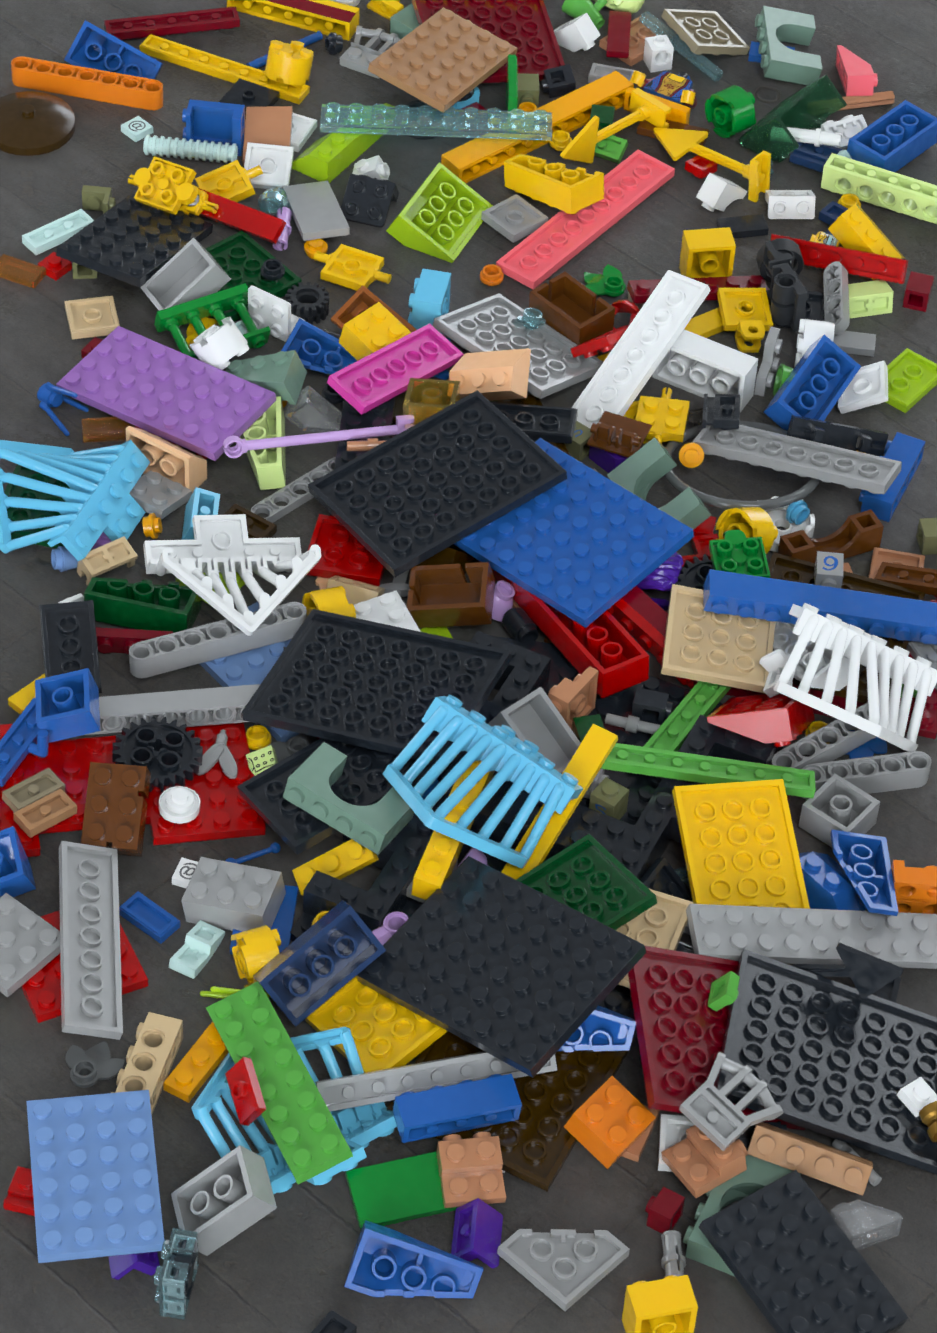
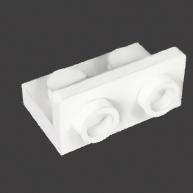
M862 114L857 116L848 115L836 122L829 120L823 123L820 129L827 132H841L842 142L840 147L837 148L847 149L849 139L865 129L867 124Z
M765 190V200L768 203V218L814 219L816 196L812 190Z

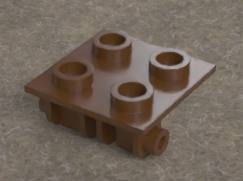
M604 411L599 422L592 424L590 429L592 435L587 445L629 458L641 448L652 425Z

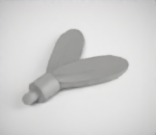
M224 729L217 734L216 744L212 745L203 754L202 765L199 767L197 775L207 773L219 761L222 771L227 777L231 779L237 777V764L226 746L228 736Z

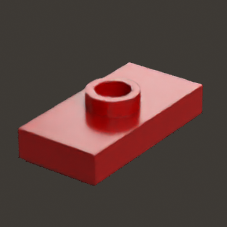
M242 1057L225 1075L241 1125L249 1126L266 1110V1105L252 1059Z

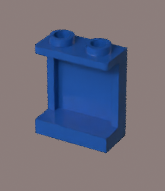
M190 99L188 107L184 108L182 113V122L186 123V127L183 129V138H186L187 141L193 139L194 142L197 140H201V142L207 140L208 143L214 141L215 144L222 142L223 145L225 143H229V145L236 143L238 146L237 156H242L245 133V105Z

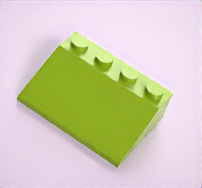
M439 162L386 231L406 247L453 263L482 224V212L493 205Z

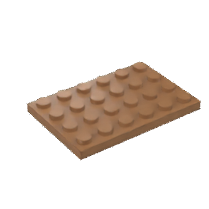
M443 7L370 62L368 71L444 113L508 62V54L516 55L518 48Z

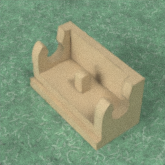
M124 536L89 551L84 559L78 561L77 573L80 577L86 575V585L88 586L92 577L101 575L126 563L128 568L134 566L138 555Z

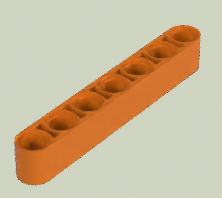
M23 56L16 57L11 61L12 82L18 87L146 110H159L163 107V84L158 80Z

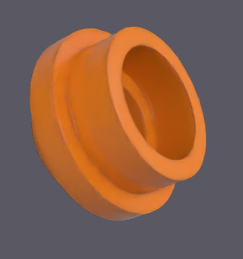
M494 264L484 266L480 272L481 282L488 286L498 285L504 279L501 268Z

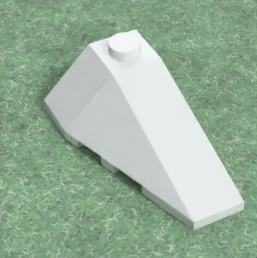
M776 621L773 649H781L789 657L799 636L792 633L794 624ZM809 641L795 671L794 678L800 682L816 644ZM825 648L811 688L824 689L832 656L831 650ZM842 657L835 691H840L847 686L849 659L846 657Z

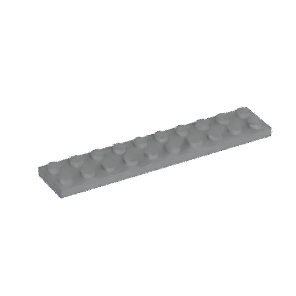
M689 904L686 909L694 954L739 961L743 949L788 964H844L836 950L838 943H842L902 968L937 969V914L898 912L897 916L854 910Z

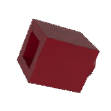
M911 271L902 307L926 312L932 292L934 276Z

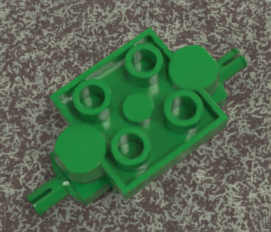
M729 530L724 532V539L709 541L713 570L770 578L762 537L746 538L741 530Z

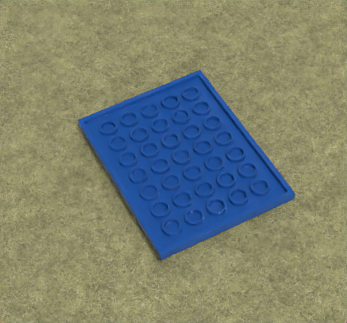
M540 438L535 443L567 471V479L454 543V545L481 562H489L493 570L586 628L694 537V532L692 528Z

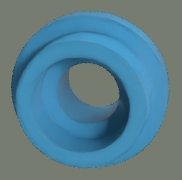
M803 500L791 503L786 510V520L796 525L802 524L810 514L807 503Z

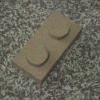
M47 768L3 791L2 800L13 812H16L60 788L65 792V784L50 768Z

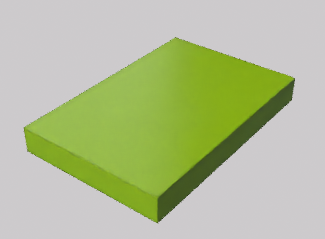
M906 348L887 365L888 401L885 403L904 413L908 412L937 385V364Z

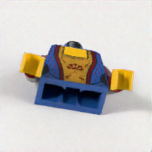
M636 70L633 71L629 82L635 83L644 92L690 107L691 109L697 106L696 92L692 89L693 82L687 73L680 72L676 75L663 71L657 77L646 79L644 73Z

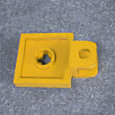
M718 288L717 297L724 331H736L735 341L740 352L758 353L765 331H769L770 327H773L766 288ZM741 307H745L749 312L742 311ZM748 341L751 342L753 345L747 346L744 342Z

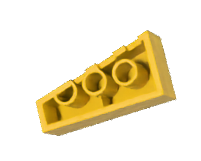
M518 154L504 161L505 187L514 190L516 193L529 196L533 200L546 203L550 207L563 210L567 214H575L579 210L604 199L603 172L596 171L594 175L588 174L585 168L577 167L576 170L567 169L564 163L547 164L546 159Z

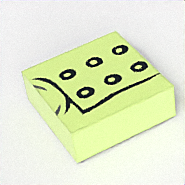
M272 745L246 754L249 769L255 776L278 763L275 749Z

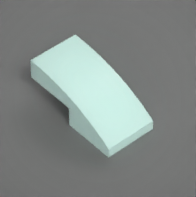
M200 920L186 934L185 944L170 958L169 968L194 979L217 950L225 936V931Z

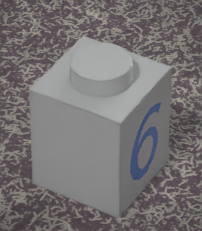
M817 551L814 567V585L841 588L843 581V553Z

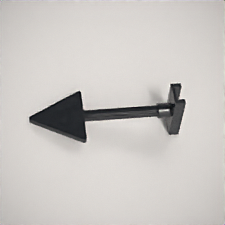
M838 943L836 950L844 964H788L821 977H850L863 999L889 984L904 972L902 967L842 943Z

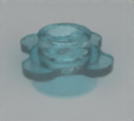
M526 308L523 311V315L517 317V321L523 323V326L528 329H537L539 325H545L546 322L542 318V312L535 308Z

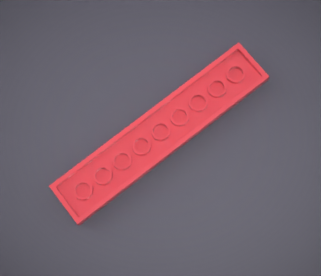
M636 150L604 176V199L579 210L575 214H567L561 210L496 261V265L501 268L503 274L531 289H535L674 177L675 168L640 150Z

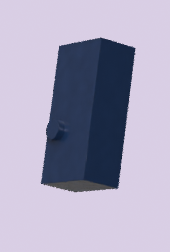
M342 900L255 973L253 977L287 1019L296 1027L384 953L386 949L354 909Z

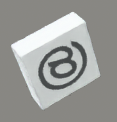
M182 857L172 876V885L187 888L198 862Z

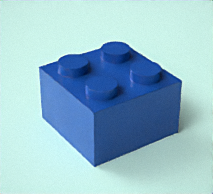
M89 668L35 680L36 724L39 730L45 729L48 731V743L100 731L99 688Z

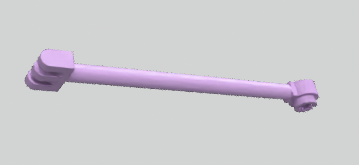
M396 416V425L255 440H245L238 436H229L223 442V450L228 457L238 458L249 450L398 435L414 426L412 424L414 423V416ZM236 442V445L234 447L228 446L229 444Z

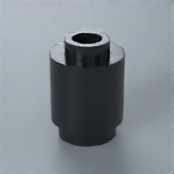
M511 608L504 614L502 625L513 639H518L520 643L523 640L536 641L539 636L538 627L523 608Z

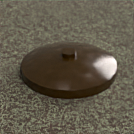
M37 91L16 92L0 98L1 151L21 156L42 155L61 148L72 138L75 132V115L68 103L61 98Z

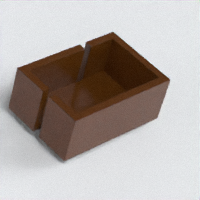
M563 272L549 280V285L544 283L530 291L528 313L579 345L613 330L615 308L601 297L596 300L597 294L568 273Z
M489 562L465 563V569L471 583H467L461 564L424 565L411 568L407 609L418 628L491 624L495 577Z
M90 762L81 844L111 848L108 843H112V848L117 849L118 855L142 857L148 806L144 798L148 799L151 779V773L147 766Z

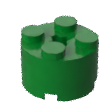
M736 85L711 95L705 102V115L708 123L712 122L715 126L713 131L722 138H728L756 124L754 95Z

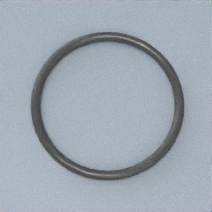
M739 421V425L787 435L788 432L785 429L769 424ZM702 424L685 430L683 442L670 441L665 446L671 457L677 447L700 433L703 429ZM673 469L664 475L668 482L681 493L690 487L674 473ZM810 478L802 488L793 493L774 499L758 501L724 499L708 495L692 487L690 488L704 504L723 509L760 507L763 510H769L802 500L815 490L821 480Z

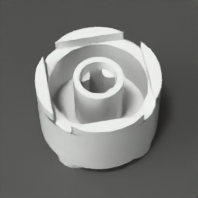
M231 317L221 320L224 325L220 327L215 324L197 336L193 340V344H190L191 349L200 361L221 370L230 365L229 359L237 355L239 357L249 350L247 340Z
M800 319L799 333L802 334L797 335L795 366L810 345L824 334L831 341L834 340V323Z

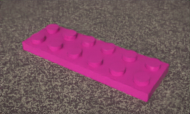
M429 323L329 376L327 384L362 415L455 365L464 354Z

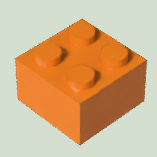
M611 1076L573 1113L564 1128L599 1162L609 1169L649 1128L656 1117L618 1080Z

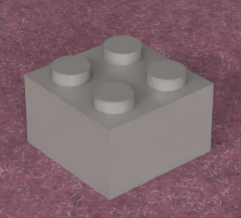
M834 774L815 792L813 799L809 798L802 805L799 827L832 847L831 830L866 834L876 824L880 801L839 775Z

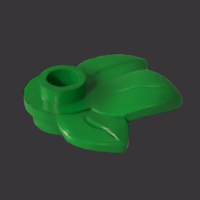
M607 264L602 274L584 272L586 287L597 295L606 294L611 297H617L625 292L626 285L622 279V273L614 266Z

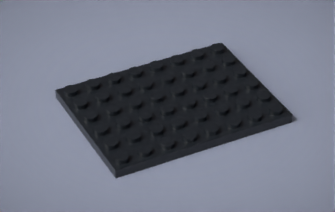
M477 390L308 484V489L394 577H397L567 479V471Z
M312 609L243 709L242 717L244 721L399 755L424 726L425 723L421 720L435 697L452 695L462 701L461 707L469 712L474 710L479 713L512 659L511 651ZM433 731L413 754L411 759L417 760L438 736L439 732ZM447 741L429 763L435 764L453 742Z
M468 856L443 882L441 889H436L383 945L386 951L356 975L358 982L533 1078L647 952L644 944Z
M743 949L736 972L740 976L739 993L737 999L730 1005L721 1053L726 1054L725 1058L743 1066L748 1065L753 1069V1075L760 1081L763 1079L769 1084L768 1089L776 1105H780L783 1110V1114L777 1117V1119L937 1175V1142L931 1141L927 1133L928 1126L922 1122L920 1116L916 1118L897 1096L903 1087L919 1077H922L937 1094V1017L872 994L863 999L855 988ZM720 1069L715 1087L720 1090L735 1075ZM742 1082L726 1098L732 1103L737 1104L751 1088ZM759 1097L746 1107L757 1112L765 1109Z

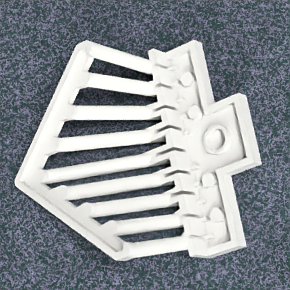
M246 514L194 515L192 519L194 540L144 541L143 544L146 574L163 576L172 573L248 636L253 635L321 558V549L315 544L302 554L300 537L248 538ZM252 571L276 586L277 590L271 597L269 594L264 593L253 577ZM286 571L292 574L286 579L284 575H277L275 573ZM219 572H221L230 594H228L219 578ZM236 572H238L259 603V610L254 615L249 611L239 589Z
M804 603L803 607L793 604L789 614L798 619L792 633L798 635L799 638L773 690L875 735L907 752L916 751L918 747L916 740L927 696H931L937 683V670L931 667L932 662L917 656L916 660L908 657L909 651L896 645L894 649L886 646V640L870 635L854 625L842 622L841 619L827 613L826 617L817 614L818 608ZM809 641L816 644L797 689L788 685ZM826 648L832 651L822 698L819 699L808 694ZM842 657L849 659L845 710L831 704ZM860 664L867 669L868 720L855 715ZM890 678H891L892 680H891V689H890V698H889V681H890ZM902 684H904L902 698L900 702ZM914 690H917V695L909 723L906 738H904Z

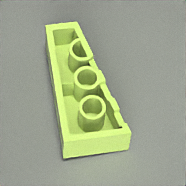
M281 396L276 397V401L240 436L241 439L255 440L285 436V417ZM285 447L247 451V456L260 490L277 489L286 486Z

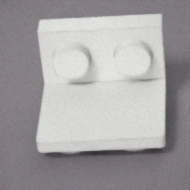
M253 285L248 288V312L256 327L261 329L269 326L271 330L270 335L286 342L300 318L291 314V304Z

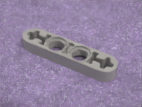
M835 261L829 264L823 273L824 320L834 323V335H839L848 328L850 323L847 269L839 261Z

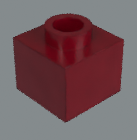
M663 1186L658 1196L653 1195L647 1203L645 1212L648 1213L647 1226L662 1234L665 1231L673 1230L683 1215L685 1197Z

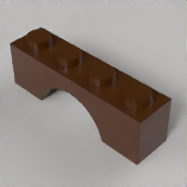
M867 510L848 516L845 523L837 531L823 538H810L804 530L780 536L778 554L812 563L816 562L817 551L843 553L845 559L872 551L874 547L880 548L884 526L872 510Z

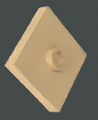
M113 296L64 301L72 340L107 336L116 327L120 326Z

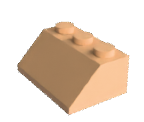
M531 349L465 353L450 370L448 396L460 400L478 390L489 401L527 398Z
M131 426L126 428V442L132 440L150 461L143 474L150 470L160 473L162 476L192 490V493L195 487H199L207 479L206 459L145 430Z

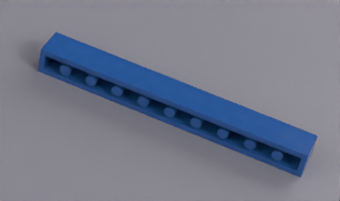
M712 569L709 570L703 586V611L795 625L798 618L789 614L792 605L795 604L803 607V604L807 603L819 609L817 614L826 617L828 613L841 619L842 622L864 630L870 635L937 645L936 602Z

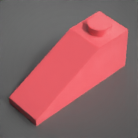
M837 45L836 68L846 96H872L873 89L877 87L878 83L877 73L873 72L869 63L842 45Z

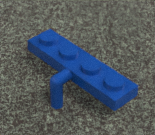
M35 698L31 700L0 740V787L5 785L28 753L41 758L48 755L49 733L45 729L39 730L36 724Z

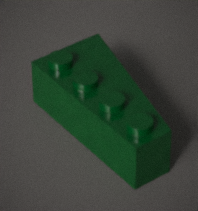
M92 577L84 592V601L93 600L95 621L138 630L173 631L175 633L190 629L200 612L202 598L188 586H179V582L169 581L168 585H152V580H142L132 584L127 579Z

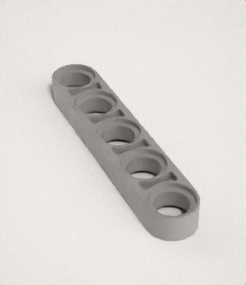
M336 457L329 459L258 502L251 508V512L255 514L265 513L269 516L264 519L273 523L314 498L309 492L308 484L313 482L314 479L333 471L332 468L335 467ZM305 490L307 493L300 495L296 494L295 491ZM283 501L286 502L287 505L277 506L275 503Z

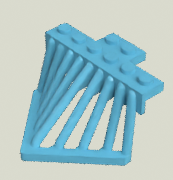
M0 440V459L3 458L64 482L70 488L13 473H5L0 468V550L3 553L7 554L13 550L49 540L47 544L50 547L61 542L77 561H80L87 556L102 532L111 541L124 536L128 539L146 513L129 493L150 464V461L132 440L121 445L74 452L71 448ZM10 483L61 497L65 502L8 497L4 493L3 484ZM7 508L55 511L61 515L11 521L8 518ZM53 527L20 538L11 539V533L14 531Z
M452 695L435 697L421 720L425 723L424 726L396 759L386 767L383 772L384 777L428 828L516 867L524 868L554 811L562 814L570 800L578 798L584 788L577 784L579 780L567 772L561 774L555 770V764L538 752L540 748L529 740L523 742L515 737L516 732L512 728L504 724L501 727L499 725H488L484 722L486 718L474 710H471V712L461 707L462 701ZM433 731L439 732L438 736L403 776L400 772L402 767ZM447 741H452L453 744L413 788L411 784L444 744ZM461 751H467L466 755L423 799V793ZM474 761H482L434 812L432 810L433 806ZM487 772H498L456 823L444 819ZM505 781L513 782L479 833L477 834L466 829ZM525 790L528 792L529 796L502 841L497 843L488 839L521 791ZM540 800L545 806L521 852L511 849L515 839Z
M348 1027L290 1038L314 1083L319 1080L303 1051L318 1049L330 1078L343 1077L331 1046L343 1044L352 1075L364 1073L351 1030ZM229 1053L191 1107L195 1119L200 1121L221 1158L231 1152L209 1114L211 1109L215 1112L235 1147L237 1148L241 1145L252 1151L220 1097L222 1095L239 1121L225 1075L235 1065ZM380 1102L330 1111L351 1149L353 1157L308 1179L307 1182L315 1186L326 1184L332 1180V1176L341 1171L355 1168L359 1161L367 1158L364 1148L369 1145V1142L378 1137L390 1135L394 1132V1128L397 1127L393 1110L387 1111L385 1103ZM260 1115L257 1120L275 1145L267 1143L254 1122L249 1126H241L259 1151L258 1155L264 1157L273 1194L285 1192L292 1188L296 1180L262 1115Z

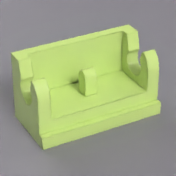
M876 280L848 284L850 318L892 313L894 291L886 281Z

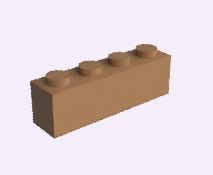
M764 1122L755 1125L747 1148L748 1155L793 1171L797 1170L798 1173L862 1196L873 1169V1162Z

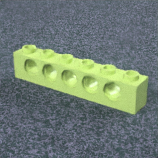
M834 153L830 155L825 163L821 188L842 195L854 194L861 201L937 224V185Z

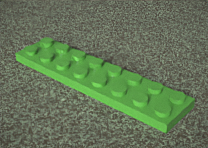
M258 981L206 1007L234 1064L242 1057L252 1059L266 1105V1110L261 1115L297 1184L299 1185L353 1157L351 1149Z

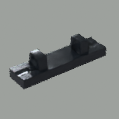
M795 415L791 416L787 436L879 457L884 455L889 435L883 431ZM858 435H859L860 438H861V440H860L859 447H856V443H857V439H858Z

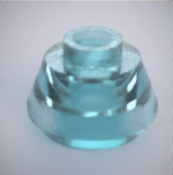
M278 187L268 188L258 198L260 210L262 212L274 213L281 208L282 214V207L289 208L287 193Z

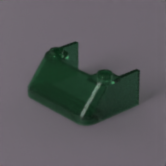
M826 74L780 102L739 137L738 141L744 148L756 154L761 153L763 150L771 153V161L778 160L780 163L790 156L791 151L799 147V144L787 127L808 130L813 127L816 129L821 128V125L827 122L826 118L845 107L847 103Z

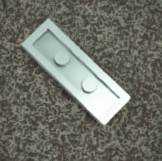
M79 209L22 235V243L31 252L38 255L62 244L94 220L85 211Z

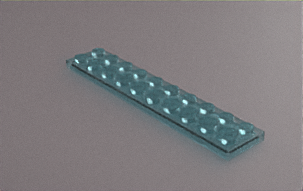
M336 102L322 104L320 132L552 141V112L545 110L527 112L521 109L501 111L498 108L478 110L474 107L455 109L450 107L443 113L436 108L426 105L418 108L408 107L407 105H397L396 107L383 104L363 106L360 103L340 105Z

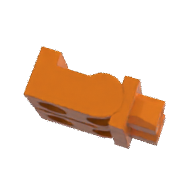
M893 860L891 869L898 912L937 914V866L932 865L925 868L905 867L903 860Z

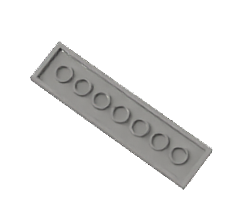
M706 425V428H703L693 440V443H697L702 447L706 455L713 454L725 457L728 460L747 462L753 466H764L779 472L794 473L800 477L820 479L825 483L832 482L844 485L847 488L867 490L872 494H885L901 472L902 467L901 461L744 425H739V429L722 430L714 428V425Z
M61 841L59 846L62 1032L120 1040L123 1034L117 849Z

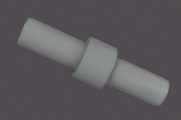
M607 713L605 724L626 728L625 731L632 733L640 731L654 734L661 726L641 721L640 717L631 715L627 718Z

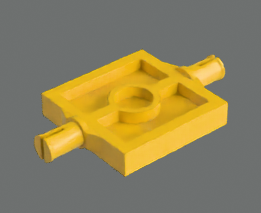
M235 160L195 178V181L200 189L239 202L255 195L251 179L263 174L260 165L246 170L241 167L238 160Z
M341 244L335 252L329 255L316 251L314 254V261L326 264L321 270L320 279L358 291L362 285L368 288L376 280L389 284L392 278L391 274L380 271L384 266V257Z
M667 387L662 389L661 398L640 396L635 420L652 425L646 438L652 440L655 437L661 444L666 441L683 442L690 401L671 399L672 389L668 388L666 394Z

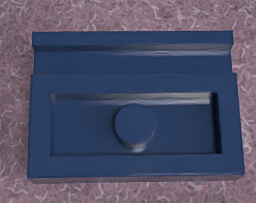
M798 142L794 152L790 154L789 162L823 173L824 165L832 153L838 154L843 149L829 145L817 147L814 144Z

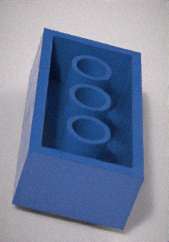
M905 100L850 138L847 152L853 160L896 172L937 143V118Z
M824 334L810 345L766 407L764 413L782 429L787 431L792 415L824 421L861 366Z

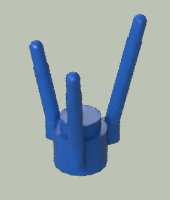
M47 382L39 388L37 398L41 401L39 407L46 411L65 436H69L70 433L50 407H58L64 401L84 412H88L89 408L66 397L77 398V393Z

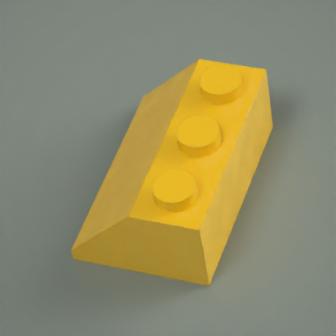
M854 204L842 213L828 228L844 248L905 259L857 204Z

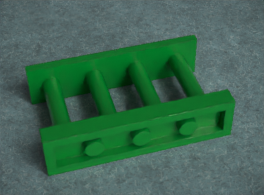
M246 283L157 311L154 323L158 333L165 330L170 331L181 353L197 360L199 358L194 351L190 350L178 326L190 323L199 336L206 330L201 321L202 318L208 316L215 317L220 327L224 325L221 320L226 318L223 312L236 309L248 331L243 336L248 342L249 349H257L268 343L271 331L269 326L257 329L245 306L248 301V287Z

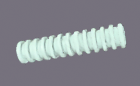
M147 134L144 138L143 151L145 155L151 153L152 156H156V154H159L160 157L166 155L167 158H170V156H173V158L180 156L181 159L188 157V160L195 158L197 161L200 158L202 161L209 159L210 162L216 160L217 163L224 161L227 164L228 161L233 162L237 160L238 146L236 143L232 145L225 143L223 145L222 142H218V144H215L214 141L208 143L207 140H204V142H201V140L194 142L193 139L187 141L186 138L179 140L177 137L174 140L172 137L165 139L164 136L158 138L157 135L151 137Z

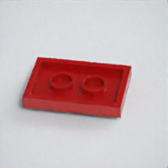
M630 324L613 329L570 348L573 358L583 355L584 359L597 355L598 351L604 353L612 350Z

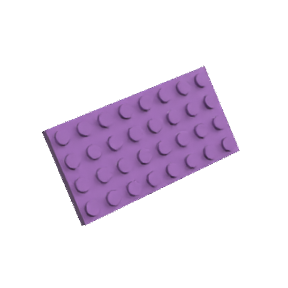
M120 326L116 327L56 384L57 387L77 393L78 397L74 399L214 461L224 453L223 442L227 437H240L276 401L275 392Z

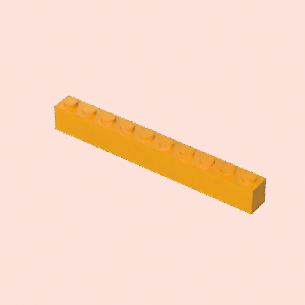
M614 71L442 154L441 164L463 182L468 183L503 166L505 160L518 154L525 155L548 144L553 132L557 130L570 133L586 125L590 121L592 104L615 107V110L623 107L625 91L629 86L634 88V84L629 82L619 72Z

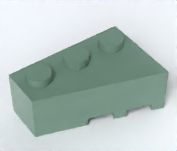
M296 350L280 351L270 355H259L254 358L234 360L226 368V372L275 392L276 397L281 396V400L288 401L290 405H296L307 374Z

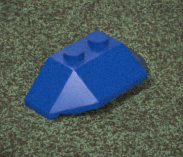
M818 852L799 853L809 907L811 909L865 911L866 906L845 871L828 854Z

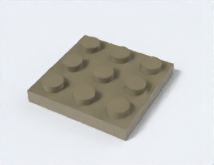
M664 9L661 15L668 23V26L697 55H747L750 49L716 11Z

